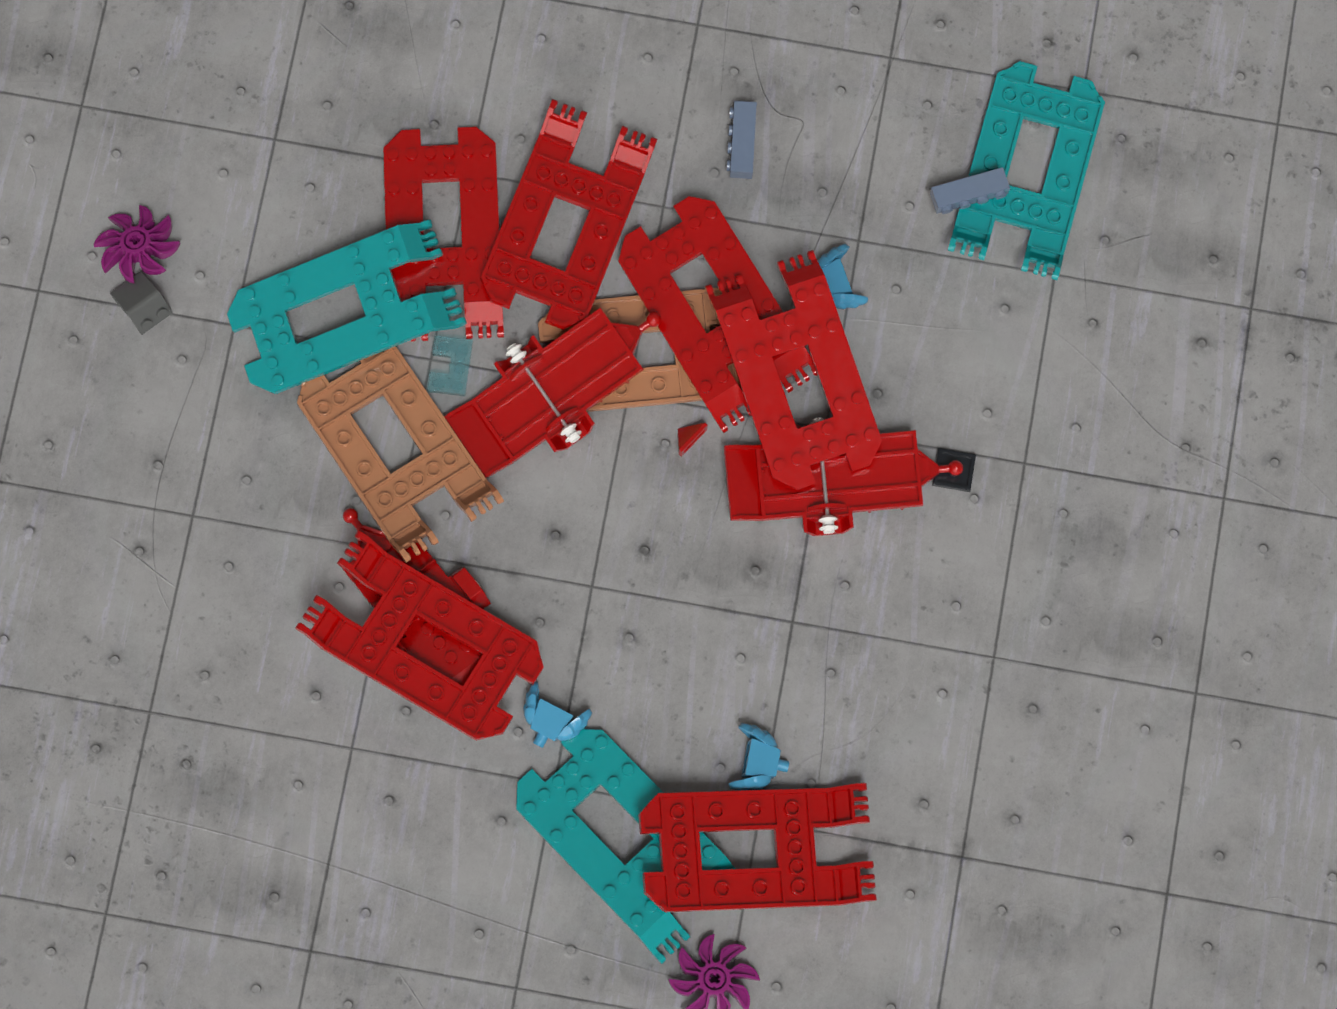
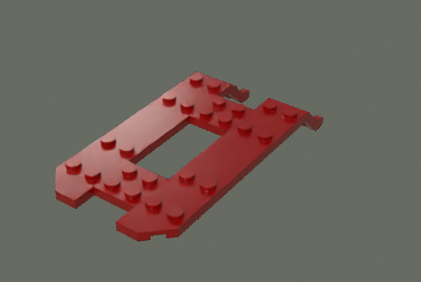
M552 99L539 137L480 280L491 303L510 309L516 293L551 306L545 323L563 330L578 324L590 314L658 139L652 137L647 149L641 146L646 137L644 133L641 134L638 144H634L638 131H633L632 139L629 142L624 140L628 127L622 126L604 176L569 163L588 112L582 110L578 122L571 120L576 110L575 107H571L566 118L564 115L568 105L563 104L561 114H555L554 110L557 108L558 101ZM554 198L589 210L565 271L530 258Z
M458 127V144L433 146H421L420 129L401 130L383 148L386 230L397 225L421 223L424 221L422 183L460 182L462 247L440 248L443 255L439 258L409 262L391 269L401 301L403 302L426 293V286L463 285L464 311L467 321L465 325L466 339L473 338L471 326H479L478 338L483 339V325H486L487 338L492 337L490 325H498L497 337L504 338L503 307L491 303L480 280L499 234L496 143L477 127ZM427 248V252H431L437 248ZM428 333L421 336L422 341H428Z
M688 196L673 206L682 222L652 241L649 240L641 226L625 236L618 262L649 313L657 312L660 314L661 323L658 325V328L720 429L725 433L729 428L723 422V417L728 415L733 426H736L738 423L732 415V412L735 411L740 421H745L744 416L738 410L743 405L751 416L744 393L727 367L733 362L721 327L718 326L709 333H706L671 276V273L703 254L718 280L722 281L726 293L728 289L725 279L729 278L732 289L736 290L739 289V286L736 283L735 276L742 275L752 297L759 320L783 313L715 201ZM805 346L772 357L779 378L788 393L793 391L792 385L787 381V378L791 375L794 376L798 386L803 385L796 372L800 371L805 381H809L810 378L804 372V367L810 365L815 376L818 375L813 359Z
M813 250L807 252L811 265L805 266L801 254L796 255L800 266L799 269L794 257L789 258L793 269L790 272H787L783 260L777 262L778 269L795 307L783 313L759 320L752 297L741 274L735 276L739 289H732L729 278L725 279L728 289L727 293L722 281L717 282L718 289L721 292V295L718 296L714 295L711 284L705 286L708 298L717 315L772 478L796 490L816 484L810 465L846 454L851 472L870 466L882 442L826 277ZM808 345L832 417L797 429L772 357Z
M357 531L355 538L366 544L365 547L362 549L356 543L350 542L348 546L358 552L359 555L348 548L345 549L344 553L356 561L352 565L346 559L340 558L337 564L346 569L364 586L382 596L362 627L345 617L327 600L316 595L313 602L323 607V612L320 613L315 608L308 607L307 611L316 616L318 620L304 613L303 619L311 622L314 626L310 630L304 624L298 623L295 629L307 636L325 652L477 741L502 735L513 719V716L497 706L516 675L534 685L544 668L537 641L388 554L369 536L361 531ZM416 616L482 655L463 686L397 648Z
M855 783L831 788L658 793L638 815L640 834H659L662 872L643 873L644 894L664 912L842 906L877 901L876 894L874 893L862 895V888L873 889L876 887L875 883H861L862 880H874V874L860 875V869L874 868L873 861H861L836 866L816 865L814 828H836L870 823V816L868 815L855 817V810L866 811L869 809V805H854L856 802H868V797H854L853 791H866L867 783ZM774 830L777 868L702 870L699 832Z

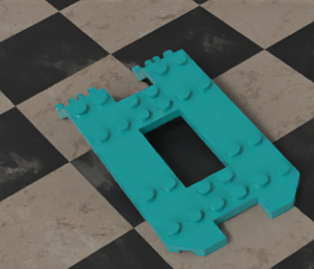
M1019 61L1013 64L1012 67L997 73L968 177L1002 167L1006 177L1008 176L1022 121L1025 119L1059 129L1042 193L1010 186L1009 192L1004 198H992L983 204L974 203L968 208H959L948 251L953 252L956 247L955 243L959 242L963 243L960 250L962 255L965 253L966 246L970 245L968 256H973L974 247L981 248L978 258L984 260L995 221L1031 230L1021 271H1028L1029 262L1036 263L1033 270L1035 275L1038 274L1040 265H1043L1041 276L1046 277L1047 267L1054 268L1051 278L1057 281L1105 101L1098 94L1091 80L1077 76L1073 77L1069 92L1033 83L1038 66Z
M426 220L421 223L394 226L239 289L227 316L232 331L235 333L251 326L261 359L244 365L249 382L270 393L278 394L432 331L456 329L466 325L465 317H460L454 321H451L450 318L463 312L462 307H458L460 301L453 300L446 304L444 299L457 295L455 288L441 292L420 294L402 302L391 269L409 262L434 260L443 255L440 248L434 249L431 252H427L426 249L438 245L439 241L435 238L436 233L431 231L421 235L420 232L432 228V221ZM355 284L365 317L297 344L287 311Z
M582 729L576 737L567 741H561V745L573 757L546 782L533 769L517 782L516 810L638 936L651 954L663 964L666 958L657 948L663 945L665 950L672 955L675 951L667 944L666 940L668 939L676 949H679L681 947L679 942L671 935L677 931L684 941H687L690 935L681 927L670 912L662 911L644 894L643 873L662 872L659 834H649L653 840L624 865L573 810L601 785L639 824V813L656 794L664 792L603 730ZM699 832L702 870L736 869L703 832Z

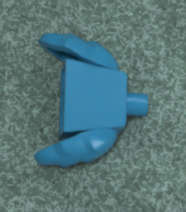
M847 244L833 247L818 260L826 277L837 309L842 310L857 308L868 302V297L853 294L841 259L850 248Z
M538 682L530 686L523 706L525 719L531 725L530 729L538 732L533 743L542 748L548 738L553 741H567L576 737L587 726L588 720L592 715L591 710L588 709L574 719V715L541 698L539 700Z
M741 723L738 728L750 739L747 741L741 775L745 779L731 782L729 787L730 789L740 791L761 790L771 782V779L776 777L777 770L788 771L789 761L779 759L781 750L777 748L774 737L768 731L762 730L756 725Z

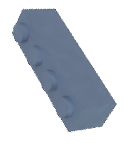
M734 101V107H730V118H733V125H729L728 135L732 136V142H728V153L731 154V160H727V171H730V178L752 179L757 102Z
M1002 167L931 187L930 196L936 214H948L956 208L965 209L974 203L983 204L992 198H1004L1008 194L1010 186Z

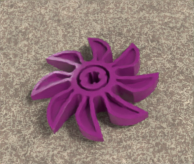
M139 205L140 218L138 226H134L132 218L127 214L112 215L108 219L124 232L120 233L110 229L100 234L94 242V247H109L105 250L101 260L104 273L106 274L119 262V269L123 278L135 284L134 270L137 262L140 263L142 271L146 274L158 275L166 271L165 268L151 259L150 256L166 259L172 256L180 246V241L163 242L169 238L172 232L170 216H166L155 226L151 211L142 205Z
M715 934L709 935L701 942L698 950V956L702 963H704V967H699L685 949L681 948L678 957L681 970L684 974L696 976L698 980L668 979L669 984L676 993L682 996L689 997L697 990L703 993L685 1009H708L709 998L711 997L716 999V1009H730L731 1004L724 996L726 992L730 993L743 1009H749L750 996L747 989L743 985L733 984L731 979L760 981L758 973L754 968L743 963H739L730 970L726 968V965L733 958L747 949L745 946L740 944L727 945L720 951L719 962L715 963L712 960ZM710 976H712L713 978H715V977L717 976V977H718V981H717V982H719V983H718V984H717L716 982L711 983V982H710V980H711V977H710Z

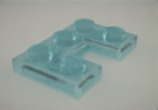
M435 336L433 356L451 358L449 374L430 372L428 392L465 397L473 340Z

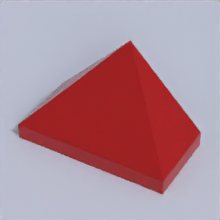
M706 423L678 428V451L681 457L707 431L708 425Z

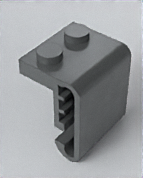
M141 271L135 275V284L126 281L110 293L115 302L119 304L121 309L132 320L141 335L172 314L160 292Z

